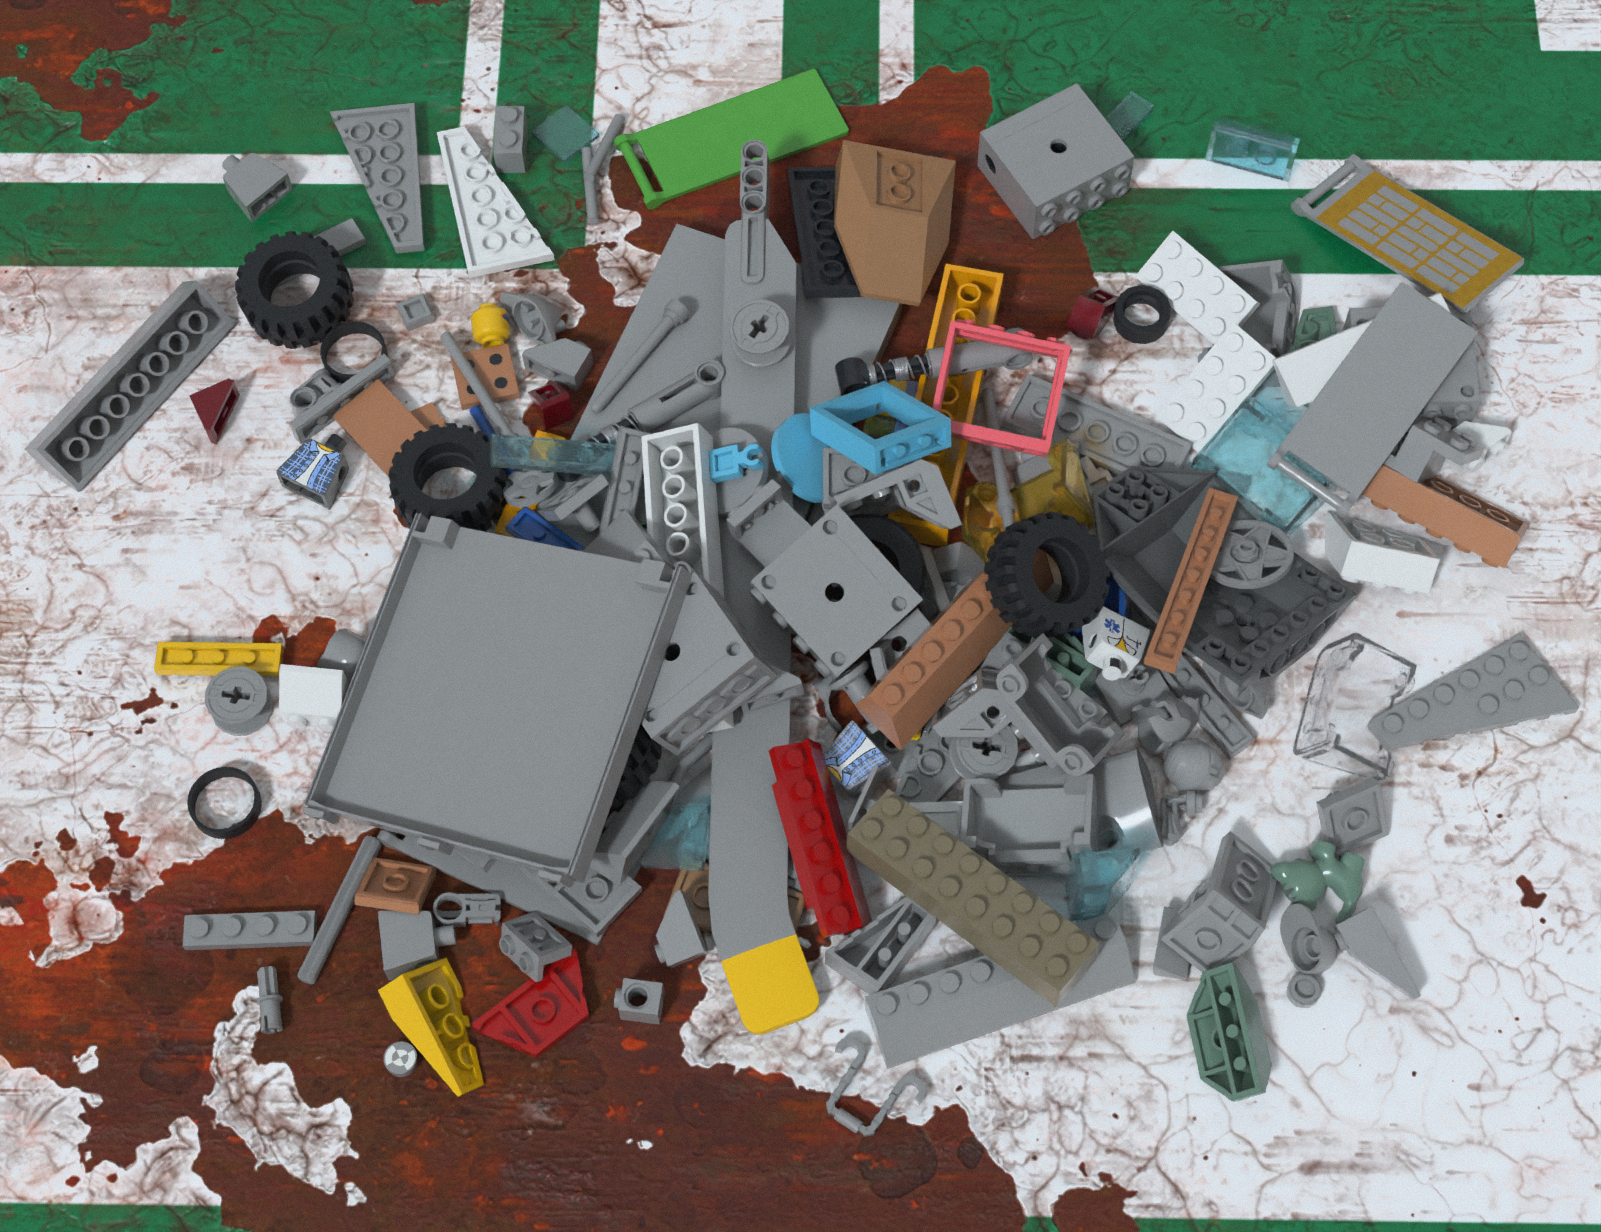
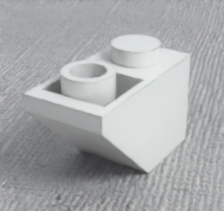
M1464 421L1452 430L1460 435L1461 433H1467L1478 440L1477 444L1485 449L1478 460L1462 466L1446 457L1444 461L1459 477L1468 471L1473 473L1483 466L1487 458L1492 455L1498 457L1508 448L1507 442L1512 431L1508 427Z

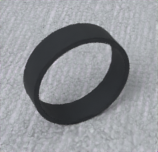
M356 321L343 323L334 330L332 329L323 339L320 348L321 359L324 368L331 373V377L337 383L343 384L355 375L339 373L327 364V354L331 346L340 338L358 333L369 335L382 345L381 355L385 354L388 357L384 338L372 325Z
M219 767L207 771L195 781L189 791L187 805L191 818L204 834L217 839H230L242 835L255 824L261 812L262 800L256 784L247 773L234 767ZM224 777H235L249 783L254 790V803L250 813L243 821L230 828L214 829L203 825L197 820L195 813L196 801L201 791L208 784Z

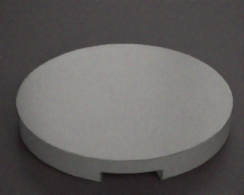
M723 428L710 433L713 436V449L738 444L743 451L750 444H758L762 448L763 453L755 454L751 460L759 459L764 467L760 470L744 468V477L716 483L719 518L728 517L734 507L739 504L743 505L748 501L754 490L761 484L766 483L769 463L767 453L764 452L762 445L752 434L739 428Z

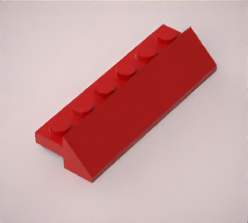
M807 738L803 742L775 746L768 751L777 780L771 786L807 910L814 909L822 938L844 934V936L852 934L857 929L861 930L871 923L872 918L854 857L846 851L847 832L821 744Z

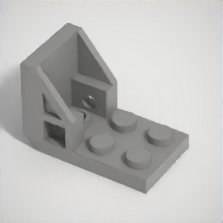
M922 459L898 466L828 496L832 508L838 504L846 512L863 505L861 499L866 496H870V499H877L893 492L899 507L941 529H953L962 525L938 466ZM914 483L913 491L908 489V484Z
M984 668L978 670L965 680L932 716V728L940 737H992L1012 722L1010 724L1012 731L1020 740L1025 738L1031 744L1030 750L1041 764L1046 762L1051 769L1058 765L1000 693L996 684V678L1000 670Z
M1229 831L1221 839L1211 876L1192 892L1164 929L1160 940L1201 972L1236 960L1256 943L1265 930L1277 880L1270 871L1273 864L1233 832Z

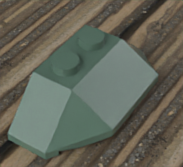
M1234 962L1203 971L1199 980L1201 982L1186 1015L1200 1079L1233 1102L1266 1093L1272 1062L1258 1003L1254 994Z

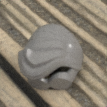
M1189 738L1177 742L1169 749L1165 758L1163 772L1177 790H1195V792L1213 790L1221 783L1224 777V763L1216 749L1202 740Z

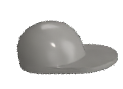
M1290 905L1283 913L1280 923L1281 938L1294 967L1303 974H1321L1331 968L1336 960V939L1331 932L1319 926L1313 912L1306 905Z

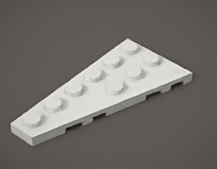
M465 126L437 132L469 278L555 260L551 249L545 245L537 229L531 225L525 212L504 182H501L493 166L487 162L481 149Z

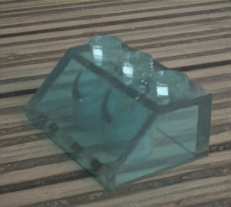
M1217 116L1212 126L1205 160L1289 182L1301 138L1294 137L1288 133H1279L1261 126H1252L1237 122L1234 119H1225Z
M1139 848L1076 853L1072 855L1065 884L1069 920L1072 923H1079L1100 916L1113 909L1131 886L1140 857Z

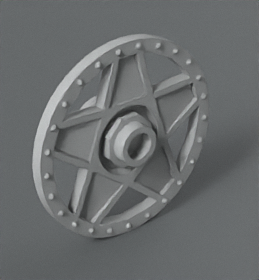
M1257 520L1232 521L1227 528L1220 548L1221 551L1218 553L1210 577L1222 585L1238 589H1255L1271 585L1283 578L1291 569L1294 561L1293 544L1285 532L1272 524ZM1237 529H1251L1244 536L1231 532ZM1271 535L1276 536L1283 543L1285 549L1269 545ZM1281 566L1276 572L1262 578L1263 567ZM1235 571L1242 580L1229 578L1221 573Z

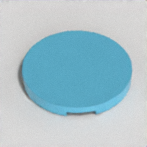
M799 413L786 419L775 430L771 442L772 460L776 471L781 472L784 479L792 487L791 491L795 495L809 502L822 503L823 448L830 446L811 435L810 414Z

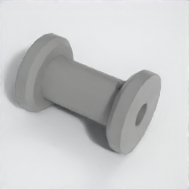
M865 659L840 674L829 686L834 691L843 689L855 705L872 687L864 675L868 670L869 664ZM858 709L866 721L862 726V731L867 736L878 731L879 729Z

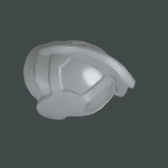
M1182 695L1180 699L1172 696H1160L1154 698L1148 705L1138 704L1130 711V716L1138 726V740L1143 749L1151 755L1165 752L1177 742L1184 740L1198 721L1200 713L1199 698L1196 696L1191 698L1188 695Z

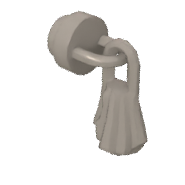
M1186 790V797L1165 795L1161 798L1159 803V821L1163 843L1166 846L1174 845L1184 835L1179 822L1178 809H1186L1187 816H1195V813H1202L1201 793H1195V790ZM1165 803L1167 807L1172 808V812L1165 813Z

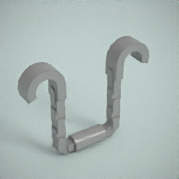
M846 1037L837 1043L835 1053L842 1054L845 1048L852 1047L857 1050L858 1055L848 1068L847 1073L840 1080L837 1088L834 1089L828 1102H826L828 1115H833L834 1120L856 1134L860 1132L863 1134V1137L873 1136L906 1086L913 1085L918 1089L919 1093L916 1096V1101L919 1105L924 1101L926 1086L923 1080L915 1075H907L902 1077L894 1086L888 1099L885 1100L870 1126L865 1127L863 1125L864 1122L842 1108L837 1109L835 1103L838 1102L865 1058V1048L859 1039Z

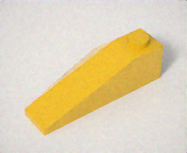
M447 958L404 973L378 990L392 1020L458 1097L484 1085L476 1048L470 1044L466 1028L470 1027L469 1018L463 1015L460 999L463 998L462 988Z

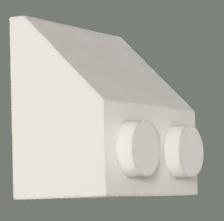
M280 664L279 712L285 724L296 729H304L306 726L318 727L323 731L332 732L349 688L344 671Z

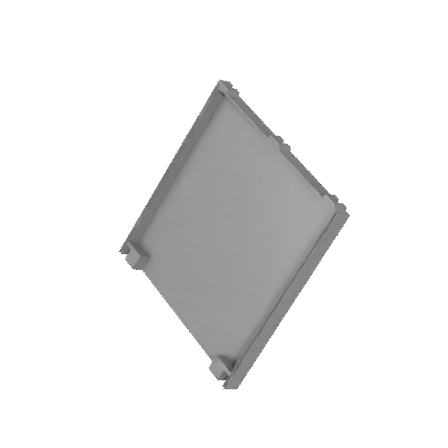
M416 513L304 804L308 807H304L302 813L313 819H322L332 824H335L340 817L418 838V845L428 850H437L446 855H450L455 848L539 871L537 876L546 882H556L568 888L573 886L574 881L584 883L688 591L692 574L679 565H676L675 570H673L666 562L643 558L642 562L638 563L464 528L451 519L431 516L429 520L421 513Z

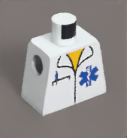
M1103 606L1102 610L1096 613L1094 620L1082 626L1085 659L1089 663L1101 668L1102 675L1107 680L1113 681L1125 678L1141 660L1150 630Z

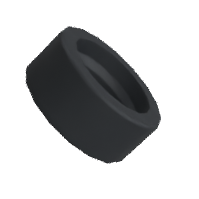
M1143 285L1130 287L1120 294L1115 303L1113 323L1116 331L1124 339L1132 343L1147 344L1155 342L1164 335L1168 328L1171 306L1167 297L1158 289ZM1137 303L1147 304L1159 313V320L1148 326L1136 325L1125 317V309Z

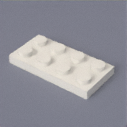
M1174 231L1169 234L1135 275L1144 285L1160 290L1167 297L1171 308L1213 344L1219 340L1233 322L1242 327L1260 306L1258 301Z
M1233 322L1155 416L1180 438L1192 443V448L1196 452L1203 454L1275 369L1272 359L1276 357Z

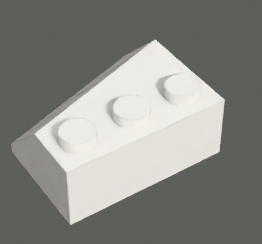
M1327 511L1325 556L1341 575L1342 579L1353 583H1358L1359 580L1369 581L1371 585L1382 589H1387L1388 585L1398 587L1400 591L1416 595L1417 591L1429 594L1440 559L1423 539L1388 528H1382L1381 532H1377L1374 527L1357 519H1354L1352 524L1339 520L1337 513Z

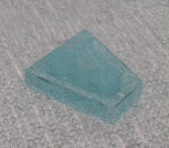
M676 803L643 856L641 866L643 868L704 871L710 806L708 804Z

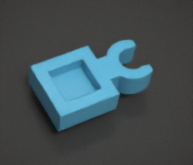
M735 444L709 450L710 479L714 483L744 477V468L751 470L762 469L764 466L759 459L751 460L755 454L763 453L762 448L758 444H750L742 451L741 447Z

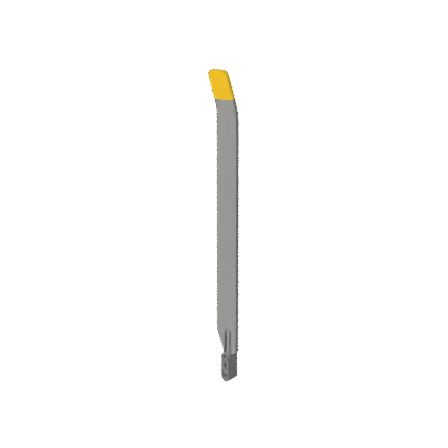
M753 139L747 141L741 149V220L731 223L725 234L722 344L724 378L721 383L720 429L739 428L749 432L760 442L764 452L767 453L769 463L765 485L772 479L781 486L783 499L793 508L794 493L781 472H777L771 454V442L775 430L786 419L795 415L797 263L769 221L770 162L768 151L764 142ZM752 208H759L758 210L750 211ZM752 300H768L778 304L786 312L789 319L791 346L784 358L768 367H753L743 363L735 355L732 348V338L729 333L730 319L735 310L742 304ZM728 517L719 518L725 601L768 662L791 673L792 632L788 628L782 631L771 619V615L774 612L767 604L761 607L749 594L752 590L750 581L764 567L730 535L726 520ZM791 699L746 714L743 713L740 706L733 711L734 728L712 732L708 885L711 929L741 1020L746 1029L755 1035H763L806 1019L813 1015L819 1006V995L789 913L788 842L771 786L777 780L768 751L775 746L790 744Z

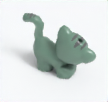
M1318 839L1314 840L1309 848L1310 857L1315 860L1314 862L1297 858L1290 862H1277L1271 867L1272 876L1280 882L1283 893L1293 903L1304 904L1313 912L1316 909L1317 901L1322 898L1326 891V886H1328L1344 902L1341 911L1335 919V923L1337 924L1354 914L1357 901L1362 894V871L1365 863L1363 857L1350 852H1344L1337 860L1334 856L1335 846Z

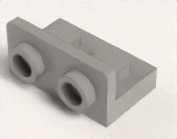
M535 911L502 923L501 938L499 940L502 953L508 956L520 967L523 973H526L535 982L543 980L544 965L571 956L572 944Z

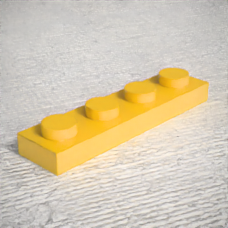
M158 642L154 671L157 675L216 676L219 672L230 667H246L255 670L261 677H279L284 647L282 643Z

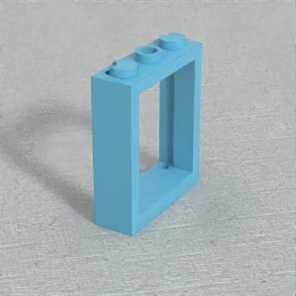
M886 381L810 407L811 435L875 475L951 447V418ZM885 412L909 427L878 439H873L850 424Z

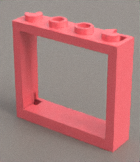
M969 319L950 321L932 408L938 412H941L956 337L1057 358L1040 439L951 420V438L1046 458L1050 450L1071 346L1064 345L1065 341L1056 340L1057 338L1047 337L1046 341L1034 338L1035 334L1026 331H1017L1016 334L1004 332L1005 328L998 325L988 324L986 328L975 326V322Z

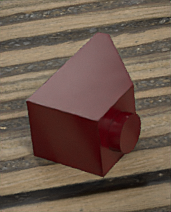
M1096 286L1079 294L1066 327L1072 329V333L1075 336L1085 340L1093 339L1100 335L1114 313L1118 297Z

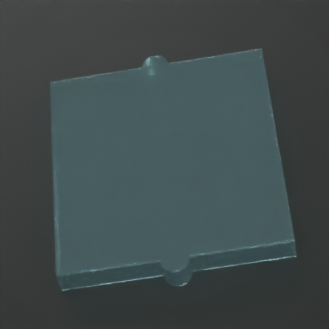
M567 105L552 116H547L546 121L532 131V135L564 163H567L581 152L582 148L587 147L600 137L593 127Z

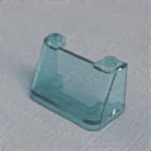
M1250 397L1239 405L1194 457L1191 467L1194 470L1217 471V477L1220 476L1262 512L1261 521L1278 527L1289 537L1326 502L1277 468L1273 470L1266 465L1292 428L1258 400ZM1289 452L1286 453L1283 457L1284 459L1333 492L1334 483Z

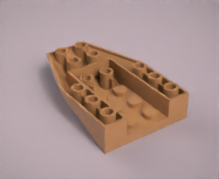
M847 140L843 141L836 162L834 228L862 297L913 306L920 305L949 244L955 160Z

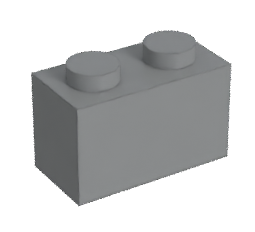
M496 106L493 154L497 173H526L528 123L525 106Z

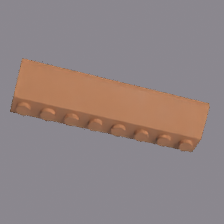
M1289 452L1286 453L1293 464L1302 468L1308 466ZM1382 464L1361 493L1370 498V502L1374 506L1383 510L1389 508L1397 512L1398 517L1409 524H1415L1416 522L1422 525L1431 536L1439 539L1445 537L1454 542V547L1465 553L1472 551L1481 556V560L1484 563L1495 568L1498 566L1505 568L1530 525L1529 522L1437 475L1416 483L1385 464ZM1316 472L1317 476L1326 481H1329L1327 478Z
M1037 549L1033 558L1032 570L1036 585L1044 594L1054 583L1047 553ZM985 566L855 704L899 750H902L979 666L993 647L1002 639V635L1013 624L1012 622L1005 623L999 617L1000 610L998 608L994 609L990 602L993 598L991 592L986 591L985 582L988 581V575L984 574Z

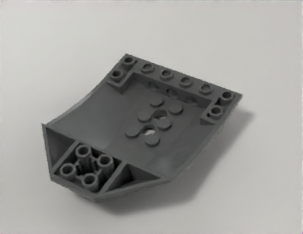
M1131 466L1092 493L1096 536L1101 542L1098 544L1100 550H1105L1107 560H1105L1106 568L1110 569V574L1119 587L1156 624H1158L1209 487L1233 495L1216 476L1217 471ZM1237 500L1230 522L1257 520ZM1237 529L1231 532L1244 536L1251 529ZM1271 535L1269 545L1285 549L1283 543L1276 536ZM1295 552L1294 561L1288 573L1277 582L1265 587L1255 589L1232 588L1222 585L1210 577L1184 647L1240 687L1272 680L1312 650L1355 600L1357 594L1304 560ZM1281 566L1263 567L1262 578L1276 572ZM1235 571L1221 573L1229 578L1242 580ZM1215 603H1222L1229 608V610H1216L1213 608L1212 605ZM1238 624H1245L1248 626L1241 627Z

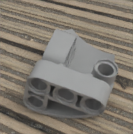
M1138 748L1103 757L1095 767L1086 772L1087 774H1094L1096 780L1099 857H1103L1108 864L1120 865L1129 858L1130 853L1137 854L1164 847L1152 778ZM1059 764L1053 769L1049 765L1000 777L997 783L1000 785L1001 790L1063 788L1064 779L1070 776V774L1066 773ZM1117 842L1114 846L1108 847L1112 843Z

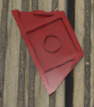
M572 946L571 956L550 963L543 969L542 981L535 982L530 978L471 1023L472 1028L482 1035L537 1059L589 1019L578 955L574 946Z

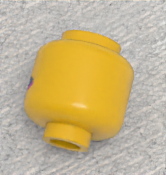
M484 303L471 315L473 339L478 344H481L483 348L505 344V341L511 336L508 312L501 307H497L495 303Z

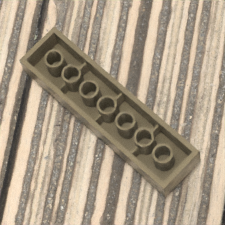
M889 788L847 833L846 851L1054 1007L1059 1005L1095 962L1100 946L1098 941Z

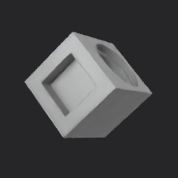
M624 978L622 989L616 988L614 997V1008H618L620 1019L660 1025L665 996L664 985L659 982ZM642 995L647 998L646 1003L642 1006L636 1007L630 1004L631 999L635 996Z

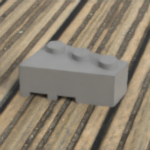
M906 896L878 915L874 921L861 930L857 929L849 938L837 946H832L826 950L825 964L868 995L888 989L936 926V918Z

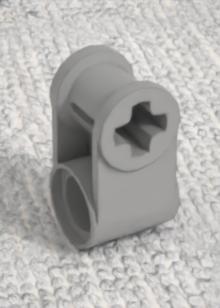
M325 368L316 371L310 379L296 388L290 395L294 417L296 418L342 385V383H337L331 377V373Z

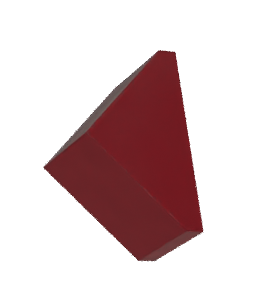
M229 378L189 395L210 442L217 444L240 396L234 380Z
M556 381L528 392L546 430L574 419L569 394Z

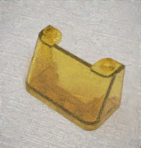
M1066 438L1054 444L1048 450V462L1052 469L1010 489V495L1014 498L1016 512L1014 513L1015 522L1040 513L1059 512L1061 516L1068 514L1075 517L1076 523L1083 522L1090 530L1093 528L1094 509L1079 453L1071 441ZM983 481L965 489L962 538L985 563L990 560L987 558V553L990 546L995 545L994 539L1000 532L1004 531L1002 516L998 514L996 500L999 498L997 485L990 481Z

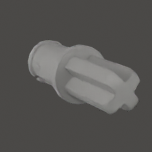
M264 966L259 968L257 972L259 998L256 999V1004L260 1005L261 1033L272 1034L277 1033L276 1029L278 1032L283 1030L280 1003L283 1001V997L278 992L276 968L274 966Z

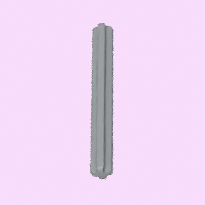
M368 835L364 837L297 974V977L302 982L311 985L315 983L355 901V894L372 859L376 858L381 848V842L377 838Z

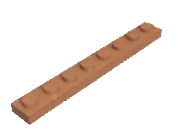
M1209 487L1143 664L1175 674L1233 515L1238 496Z

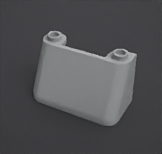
M1274 260L1217 267L1260 303V306L1241 328L1276 358L1287 354L1290 345H1293L1295 339L1299 291L1284 261ZM1204 347L1202 353L1198 356V363L1212 347ZM1275 369L1261 384L1262 386L1281 387Z
M1042 633L1002 665L996 678L997 688L1060 767L1072 776H1080L1095 767L1125 733L1115 721L1108 726H1101L1096 724L1097 720L1094 717L1083 724L1078 720L1043 676L1052 667L1050 662H1047L1046 655L1053 644Z
M1094 774L1070 775L1064 779L1063 788L1001 790L1000 785L989 776L965 779L960 841L1009 877L1093 874L1098 870L1099 865L1097 791Z

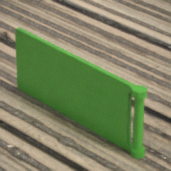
M811 69L636 133L621 134L614 139V144L618 151H622L644 195L643 201L646 207L654 209L668 200L741 174V149L749 140L756 139L764 142L767 146L769 162L772 163L849 134V128L816 69ZM638 143L663 190L662 192H655L632 148L634 144Z

